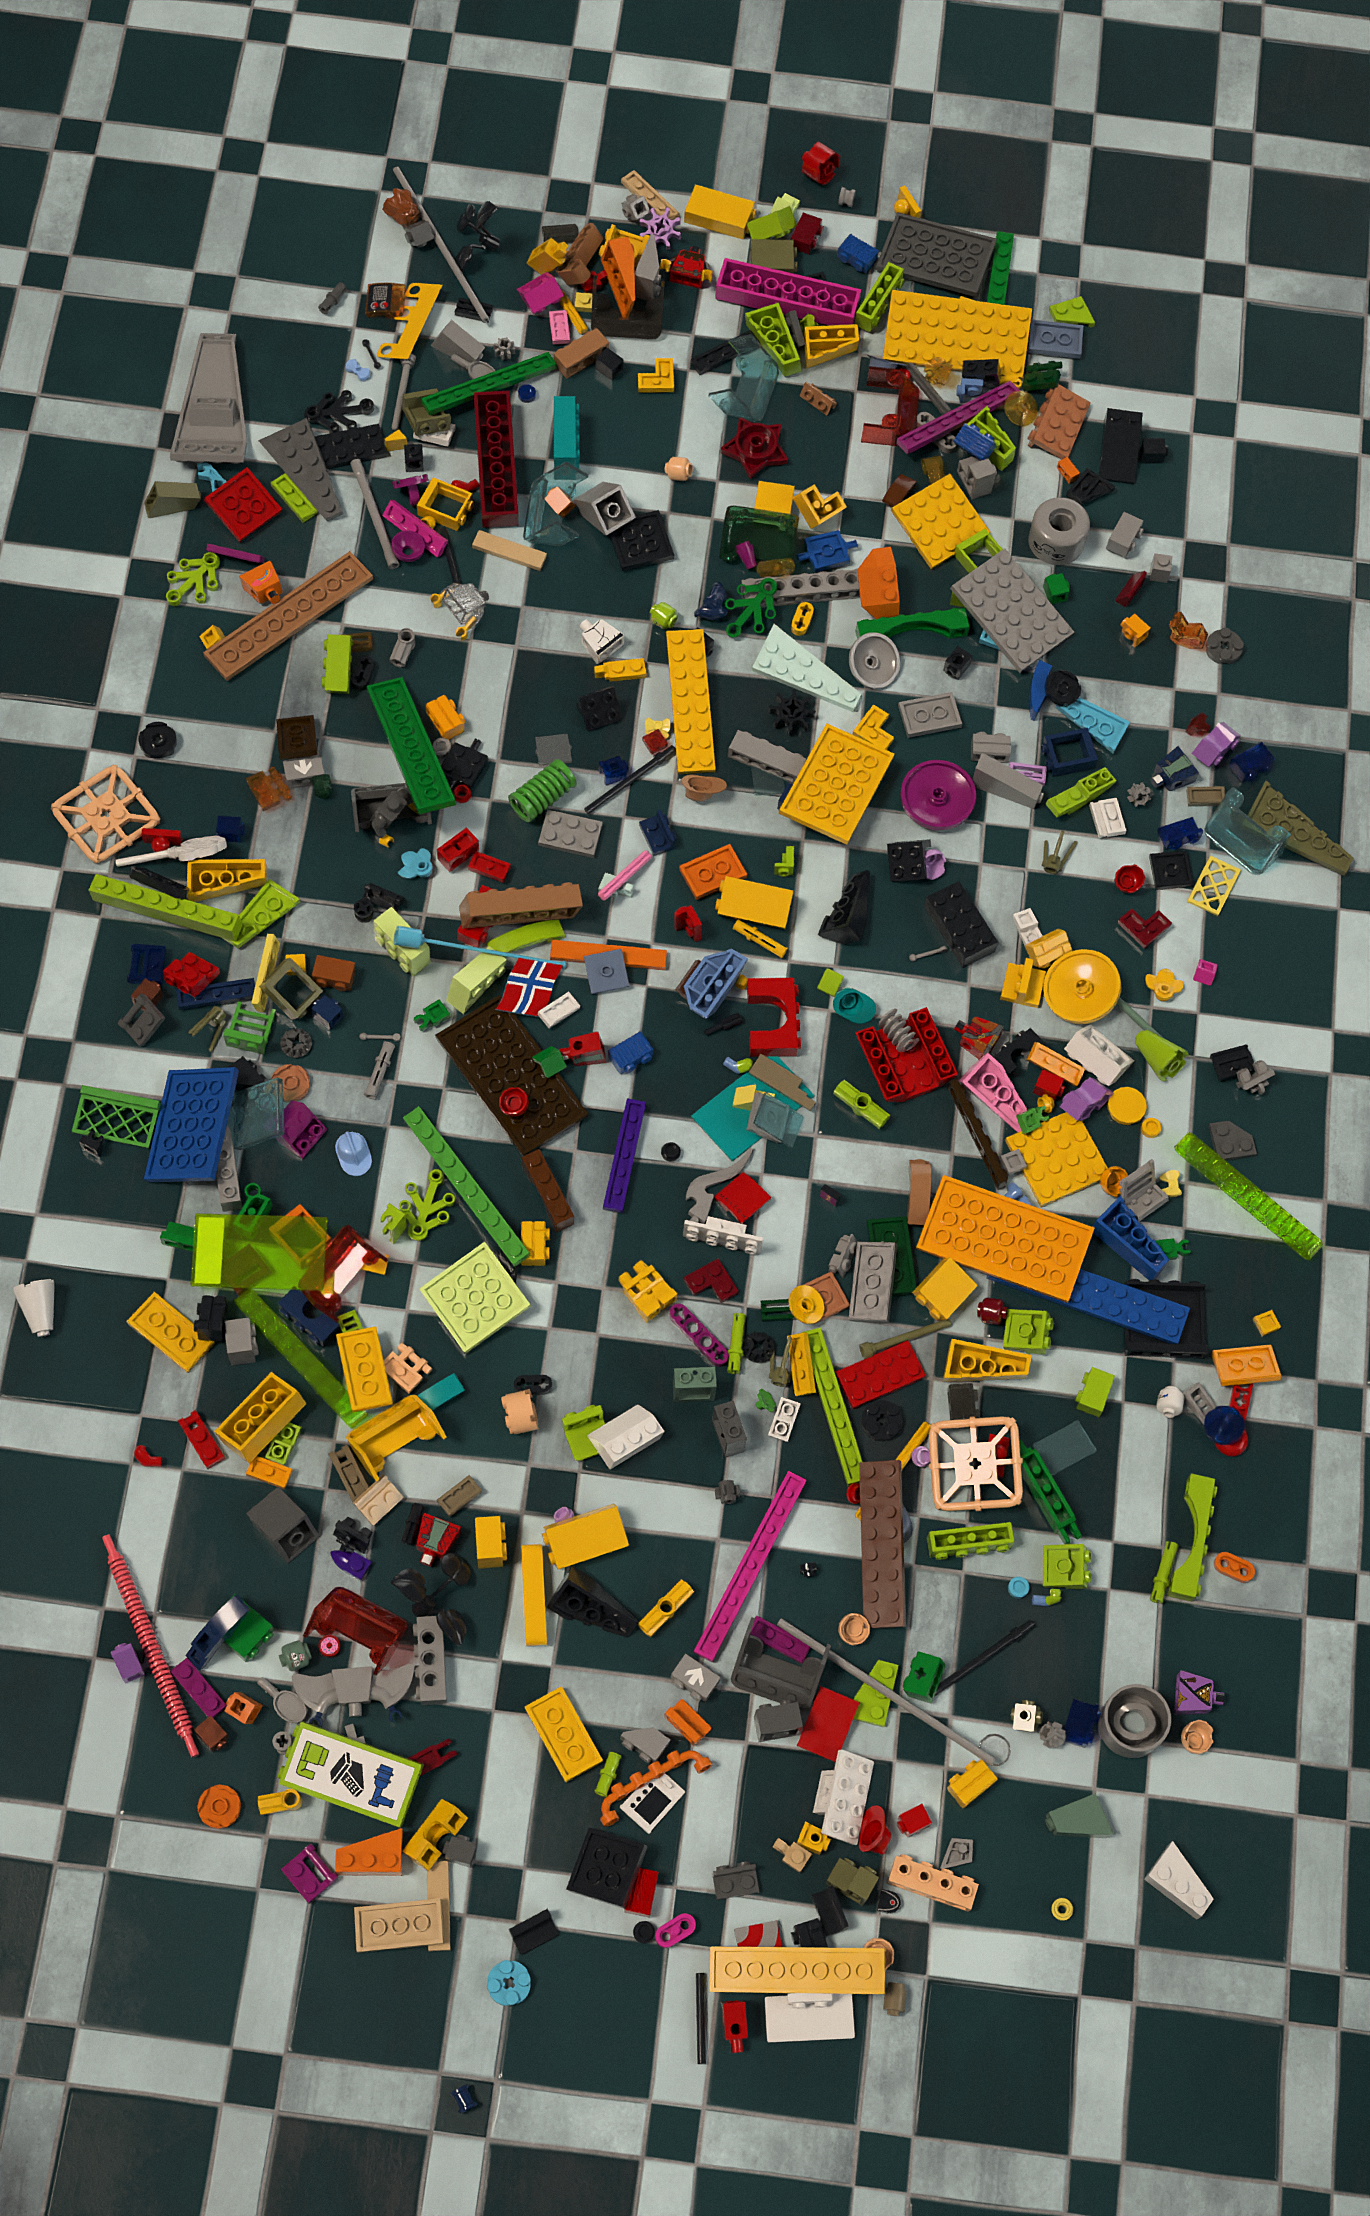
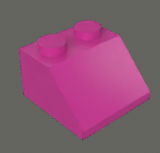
M548 272L516 289L533 314L544 311L546 309L545 306L558 303L561 300L560 298L564 296L554 276Z

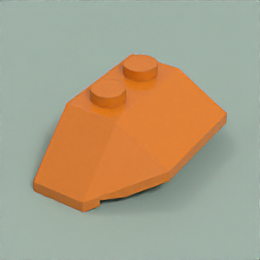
M891 547L872 549L857 569L861 607L875 619L880 617H896L899 615L900 601L896 564Z

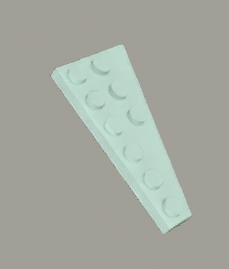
M773 625L752 667V671L854 712L861 698V693L778 626Z

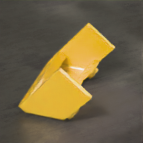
M410 1395L349 1432L346 1439L366 1471L375 1481H378L377 1472L383 1469L386 1456L417 1437L421 1440H430L435 1437L436 1433L442 1439L447 1437L433 1411L417 1395Z

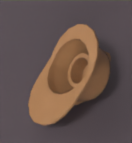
M686 775L681 780L682 785L686 788L685 796L699 802L708 800L713 794L720 793L727 787L724 780L716 777Z

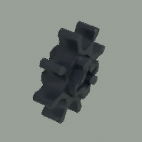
M796 689L792 690V697L789 699L783 698L781 693H777L776 701L780 705L769 706V714L775 713L779 715V718L774 719L773 726L776 728L781 723L788 725L789 735L792 734L794 725H800L804 731H807L808 723L804 721V718H815L816 713L815 710H807L805 708L806 705L810 704L811 697L807 696L804 700H798L796 698Z

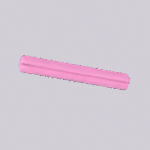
M646 850L642 852L600 890L598 896L601 900L608 899L652 858L651 854Z

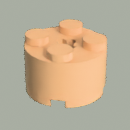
M530 1389L506 1394L501 1397L503 1408L508 1415L505 1416V1421L510 1434L514 1433L515 1435L539 1429L535 1405L531 1401L532 1393Z

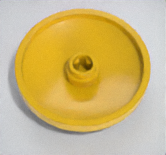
M1087 949L1071 951L1058 958L1048 969L1043 985L1044 997L1051 1011L1060 1019L1073 1024L1092 1023L1105 1017L1117 1004L1121 993L1120 975L1114 963L1100 952Z

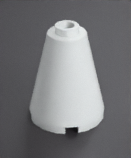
M54 1280L32 1281L30 1282L31 1284L25 1286L24 1284L15 1286L13 1288L14 1294L32 1333L37 1334L38 1337L50 1335L49 1331L53 1330Z

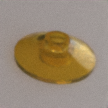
M1014 391L1006 398L1004 405L1005 413L1012 423L1026 426L1035 420L1038 407L1035 399L1029 393Z

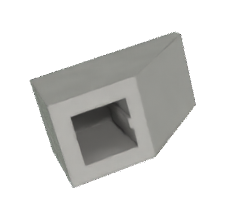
M654 1727L626 1731L621 1735L622 1745L630 1751L634 1749L639 1752V1757L648 1764L658 1761L670 1744V1739Z

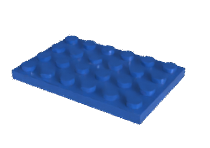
M237 1068L169 1070L144 1176L145 1181H215L239 1073Z

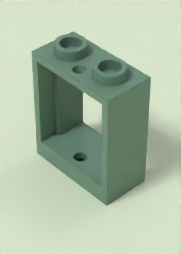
M715 1367L674 1368V1402L714 1401L717 1387Z

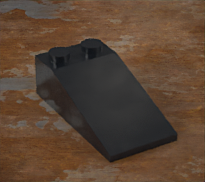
M1107 408L1103 425L1099 476L1107 481L1134 485L1142 428V412Z

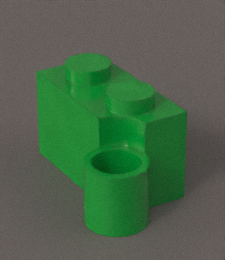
M250 1183L245 1187L247 1201L233 1223L236 1233L252 1241L272 1209L271 1199L262 1195L261 1188L256 1183ZM253 1190L258 1191L257 1195L255 1196L249 1195V1193Z

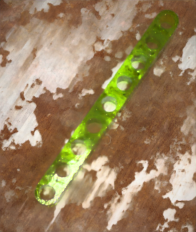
M1187 1132L1174 1146L1175 1151L1301 1257L1311 1260L1322 1248V1241L1194 1134Z
M249 1287L234 1300L238 1308L247 1318H250V1321L255 1324L259 1331L349 1428L353 1429L368 1416L365 1410L352 1413L348 1391L252 1288Z

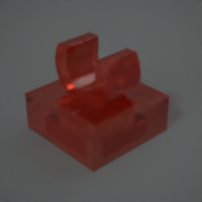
M1201 712L1193 717L1185 732L1190 736L1195 733L1200 736L1208 733L1211 727L1204 723L1208 716Z

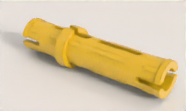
M740 919L736 921L733 930L747 937L748 941L752 940L780 958H783L787 952V947L759 932L755 926L751 927ZM745 929L758 936V938L745 931ZM762 939L770 943L771 945L775 946V948L763 942Z

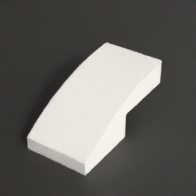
M1031 908L1013 914L1014 922L1024 946L1042 937L1038 928V921Z

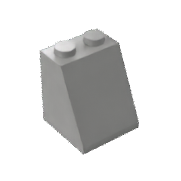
M601 482L574 498L581 516L604 535H608L636 518L623 488L619 484Z

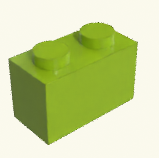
M1094 1367L1091 1368L1089 1373L1085 1372L1081 1382L1085 1384L1083 1391L1079 1390L1075 1399L1078 1402L1076 1409L1100 1417L1115 1375Z

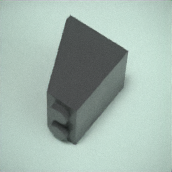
M279 1487L270 1492L262 1501L246 1513L253 1525L287 1563L320 1537L307 1515Z

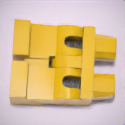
M640 1260L633 1266V1270L638 1274L637 1276L632 1278L628 1272H624L619 1276L618 1280L623 1287L622 1292L647 1323L657 1316L661 1309L664 1310L677 1300L678 1294L673 1288L669 1287L652 1265L648 1267L647 1264Z

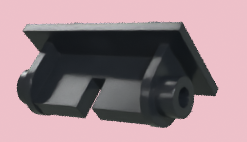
M373 883L365 885V893L362 899H367L388 910L392 907L396 912H398L405 897Z

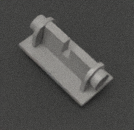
M853 1234L850 1237L843 1235L840 1238L835 1251L841 1254H833L828 1265L830 1272L836 1273L838 1271L842 1278L849 1271L852 1258L856 1254L858 1241Z

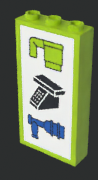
M305 1721L301 1722L300 1725H296L292 1737H295L292 1746H288L285 1757L288 1758L286 1765L281 1766L278 1773L280 1785L391 1825L403 1826L424 1766L423 1763Z

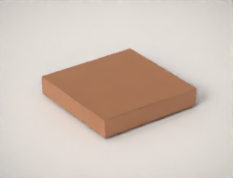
M832 1271L803 1284L814 1288L823 1299L824 1314L816 1323L850 1308V1304Z

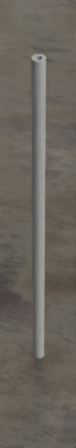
M395 167L393 172L402 187L411 192V197L417 205L421 219L429 221L436 244L482 321L484 323L488 322V315L400 168Z
M782 1618L779 1620L777 1626L824 1655L825 1646ZM831 1650L829 1651L827 1657L829 1660L989 1765H992L995 1760L993 1756Z

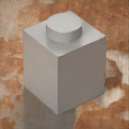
M1154 553L1149 580L1167 583L1171 573L1173 556Z

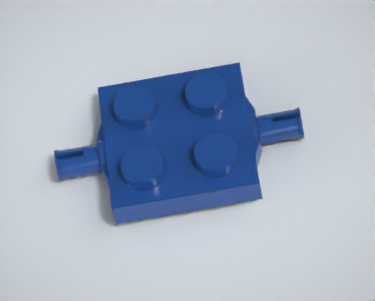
M836 530L804 538L807 552L797 554L798 562L809 559L814 571L819 572L850 564L848 549L858 547L856 540L845 542L841 537L840 531Z

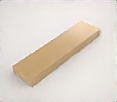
M635 170L621 179V183L632 194L644 196L649 209L654 208L657 215H663L668 207L670 209L668 219L675 220L677 217H680V213Z
M480 530L472 544L473 549L541 571L547 558V553Z
M436 1861L431 1869L427 1871V1899H442L444 1944L428 1945L429 1952L451 1951L448 1861Z

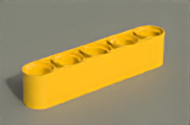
M542 1544L521 1545L526 1646L547 1645Z

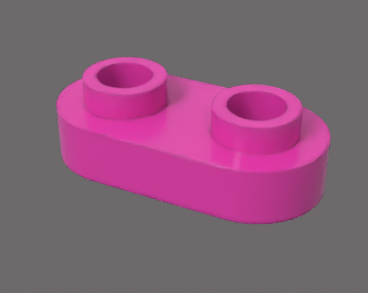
M684 1913L665 1923L656 1931L655 1940L657 1944L662 1948H670L687 1938L695 1930V1919L691 1915ZM682 1922H687L689 1927L688 1929L684 1930L681 1928L680 1924ZM664 1933L670 1935V1939L668 1941H664L662 1939V1935Z

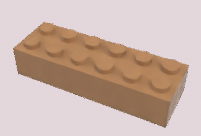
M568 882L561 884V886L547 884L540 888L527 886L524 889L517 890V888L512 887L505 891L491 889L485 893L471 891L459 905L463 929L571 919L576 916L583 904L579 884L572 885V883Z

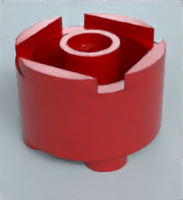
M817 142L809 152L806 151L802 156V161H804L802 173L815 182L825 185L834 177L835 173L833 171L835 167L839 168L840 155L824 144Z

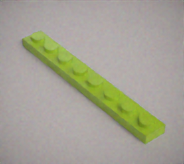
M821 1327L804 1331L808 1333L815 1383L847 1486H850L852 1483H860L859 1463L862 1462Z

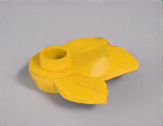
M1167 968L1160 970L1157 976L1147 974L1145 977L1147 987L1154 991L1156 998L1160 1001H1168L1173 994L1179 993L1183 989V981L1175 980L1173 972Z

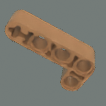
M593 223L583 227L564 257L565 262L556 269V272L566 285L584 283L591 276L586 265L603 240L602 234Z

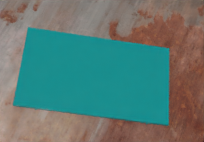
M767 1056L770 1060L793 1073L778 1056ZM749 1071L691 1115L693 1120L731 1161L735 1160L762 1138L747 1130L751 1111L732 1107L736 1088L756 1085L757 1091L775 1094V1100L789 1106L787 1117L801 1107L751 1076ZM802 1083L799 1089L806 1092L808 1098H813L814 1094Z

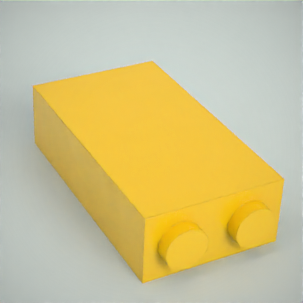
M695 184L685 209L684 222L744 239L745 234H749L747 222L755 219L757 210L754 209V201Z
M728 876L725 877V880H721L719 891L722 892L721 899H717L715 910H718V915L786 929L793 890Z
M614 1503L543 1527L545 1533H542V1538L545 1546L549 1545L551 1551L548 1553L551 1565L555 1564L557 1569L629 1546L618 1507Z

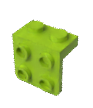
M590 1405L584 1408L582 1412H570L562 1418V1428L575 1461H582L599 1455L587 1435L605 1425L601 1405L596 1407L595 1405Z

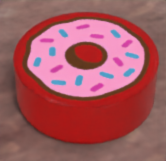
M327 1635L320 1640L319 1650L325 1657H334L340 1651V1642L335 1636Z

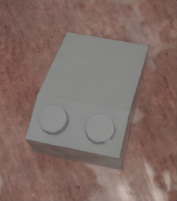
M654 234L650 235L634 272L635 297L649 302H653L661 289V286H659L661 275H659V261Z

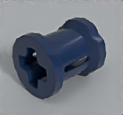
M468 2084L450 2093L451 2097H454L458 2104L459 2114L465 2113L477 2106V2103L473 2102L468 2091Z

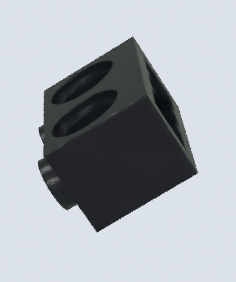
M999 359L963 361L962 378L983 380V387L1000 386L1001 369Z

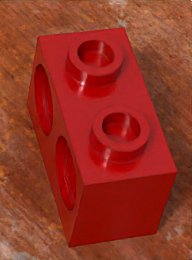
M466 827L437 849V859L450 873L473 856L475 851H479V840Z

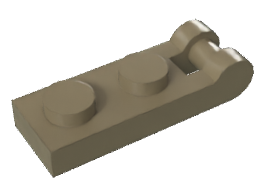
M348 1445L341 1447V1450L337 1452L332 1451L328 1455L353 1503L369 1487ZM347 1458V1461L340 1463L339 1459Z

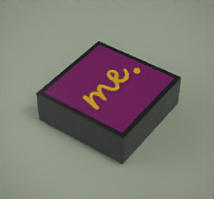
M824 1184L820 1190L819 1197L836 1207L840 1201L841 1194Z

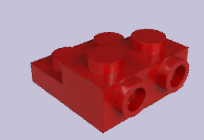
M189 952L180 961L175 959L163 970L167 984L179 988L185 994L196 997L220 974V969Z

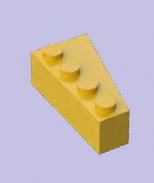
M265 859L188 861L187 887L189 888V901L199 902L264 886L267 882V864Z
M951 1339L942 1382L1026 1379L1032 1355Z

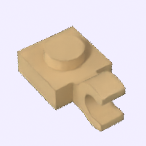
M778 1838L772 1846L785 1855L782 1862L799 1873L811 1856L810 1852L795 1842L788 1846Z

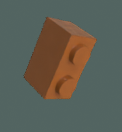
M317 955L312 972V980L322 988L328 986L338 991H351L356 973L355 962Z

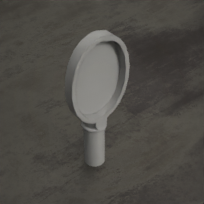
M453 354L450 359L467 369L472 379L495 371L492 366L485 362L475 361L470 363L456 354Z
M264 1677L259 1679L257 1684L274 1698V1709L282 1719L290 1723H300L306 1718V1705L297 1694L286 1690L279 1692Z

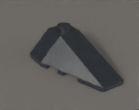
M868 870L851 876L842 890V898L833 904L834 910L831 915L825 916L818 933L820 937L845 945L861 941L867 919L870 878Z

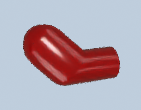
M476 479L469 483L461 480H454L451 485L468 492L480 486Z
M143 1445L136 1447L134 1456L142 1466L162 1467V1456H150Z

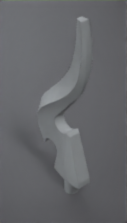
M750 1147L746 1154L734 1165L717 1172L699 1176L691 1182L687 1190L686 1201L694 1199L696 1205L688 1212V1215L692 1217L690 1221L705 1224L714 1197L713 1194L706 1193L705 1189L739 1174L749 1161L753 1148Z

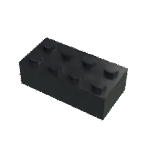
M960 881L926 897L924 908L962 968L996 951L997 939Z

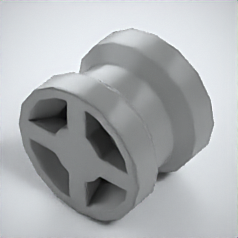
M842 187L838 204H847L848 207H852L856 190L852 189L849 191Z

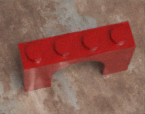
M748 978L747 1004L776 1005L783 1010L787 1018L785 1024L779 1029L772 1031H750V1057H759L760 1054L765 1057L797 1056V1050L801 1049V1037H797V1031H800V1020H796V1014H799V1002H795V996H798V985L794 984V978Z

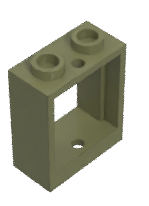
M291 958L284 959L259 986L291 1020L302 1018L307 1013L306 1008L310 1004L313 1005L317 999H320L319 995L323 991ZM290 969L312 991L296 1010L273 988Z

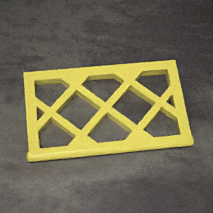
M1210 856L1187 902L1218 916L1241 869ZM1213 862L1218 865L1219 869L1210 871L1208 867ZM1231 870L1235 872L1233 878L1228 880L1225 871ZM1221 872L1224 881L1215 883L1212 875ZM1208 876L1211 885L1202 887L1201 881L1203 877ZM1218 886H1227L1224 895L1219 894ZM1213 888L1216 897L1207 899L1204 890ZM1200 892L1203 900L1199 902L1194 900L1195 893ZM1218 900L1219 906L1217 910L1211 908L1209 903Z

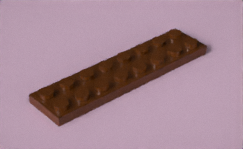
M901 1461L860 1462L863 1617L867 1619L870 1629L906 1627ZM863 1622L864 1629H866L867 1626H866V1624Z

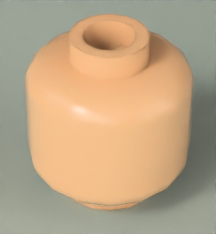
M672 457L665 464V473L668 474L670 480L686 481L692 475L693 465L688 458Z

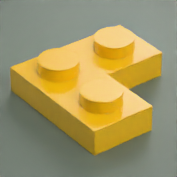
M655 358V373H638V392H674L673 358Z
M873 705L853 730L852 735L887 750L894 737L880 728L888 719L889 714Z

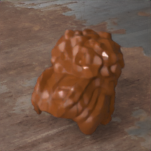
M394 188V196L385 200L382 210L403 227L411 226L419 218L417 205L413 202L411 192L408 189Z

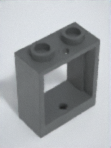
M734 1400L714 1406L712 1423L724 1457L744 1452L747 1437Z

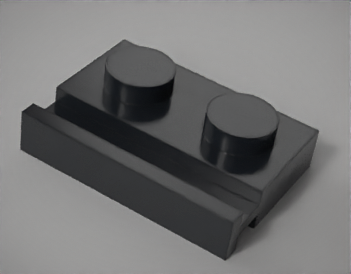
M1247 1044L1210 1055L1219 1082L1237 1077L1236 1072L1247 1068L1250 1073L1255 1072L1252 1065L1254 1060Z

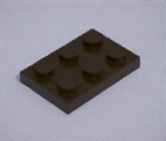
M314 715L276 719L280 760L318 755Z

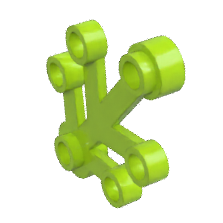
M208 552L204 554L202 559H181L179 567L183 572L170 571L167 573V580L171 584H175L181 579L187 580L178 590L172 589L167 592L166 599L168 604L172 606L179 605L182 601L181 597L195 583V600L199 604L205 603L206 594L203 589V575L208 571V590L216 591L219 586L216 580L215 569L220 565L219 557L213 552ZM191 567H199L197 570L188 571Z
M434 1169L428 1174L430 1184L423 1202L417 1193L415 1183L409 1182L405 1185L406 1194L410 1195L419 1211L418 1219L416 1220L411 1212V1204L407 1200H402L399 1203V1210L405 1213L406 1219L410 1224L408 1234L415 1241L425 1239L428 1230L440 1224H446L449 1221V1214L446 1211H440L437 1214V1218L426 1222L428 1215L446 1206H452L455 1203V1196L452 1193H446L443 1199L432 1204L437 1187L444 1183V1174L439 1169ZM434 1174L440 1175L438 1179H434L432 1176ZM410 1186L415 1188L413 1191L407 1190ZM451 1197L453 1200L451 1202H447L446 1198ZM404 1204L409 1206L407 1209L401 1208ZM441 1215H445L447 1218L445 1220H441L439 1217ZM416 1228L422 1229L419 1233H416L414 1230Z

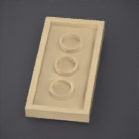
M441 1898L354 1907L357 1953L444 1944Z

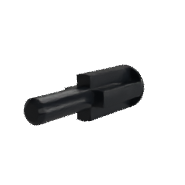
M738 1012L721 1019L719 1024L704 1030V1034L709 1035L722 1028L725 1031L742 1023V1018Z

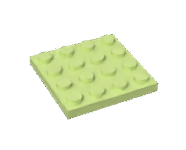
M485 1242L419 1288L465 1354L531 1307Z

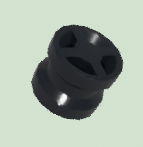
M360 899L354 904V915L359 922L366 923L373 918V905L367 899Z

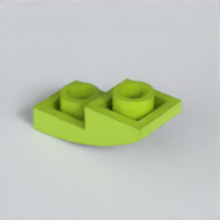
M288 1423L271 1441L265 1458L285 1465L302 1427Z

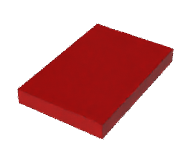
M820 1686L797 1746L836 1762L838 1750L842 1749L860 1702Z

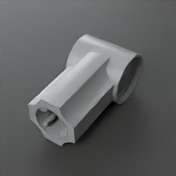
M403 628L398 633V640L389 659L390 663L396 667H405L411 650L415 647V635L410 628Z

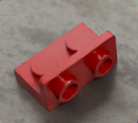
M692 905L679 908L674 913L675 930L678 931L685 928L689 938L692 937L695 942L701 940L702 923Z

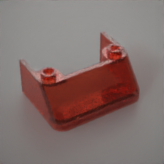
M869 366L866 386L899 389L897 414L885 415L882 418L881 425L864 423L861 443L900 447L897 444V438L916 429L919 388L898 369Z
M346 1225L338 1232L299 1281L298 1288L314 1307L337 1323L339 1318L334 1312L342 1304V1298L339 1294L364 1264L370 1266L377 1263L379 1258L385 1262L389 1259L352 1226Z
M335 1587L314 1608L303 1636L307 1638L314 1630L324 1636L331 1635L337 1631L371 1650L369 1657L373 1663L377 1664L373 1673L377 1676L390 1661L407 1630L408 1623L401 1617L344 1587Z

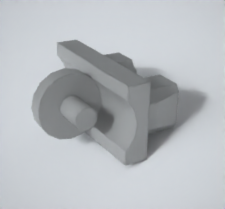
M1258 1060L1252 1064L1256 1073L1250 1075L1247 1068L1236 1072L1239 1080L1236 1085L1239 1089H1249L1251 1093L1257 1091L1262 1095L1265 1093L1264 1087L1269 1085L1266 1079L1275 1075L1273 1069L1268 1068L1263 1060Z

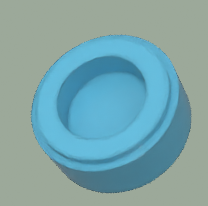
M1014 1577L1008 1584L1009 1594L1016 1599L1025 1597L1029 1591V1583L1023 1577Z

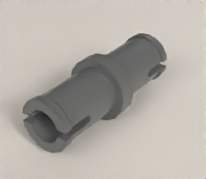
M339 282L332 292H328L326 299L318 306L321 313L328 314L330 309L340 302V298L347 291L345 284Z

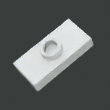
M567 992L538 1011V1016L550 1029L579 1010L580 1005Z

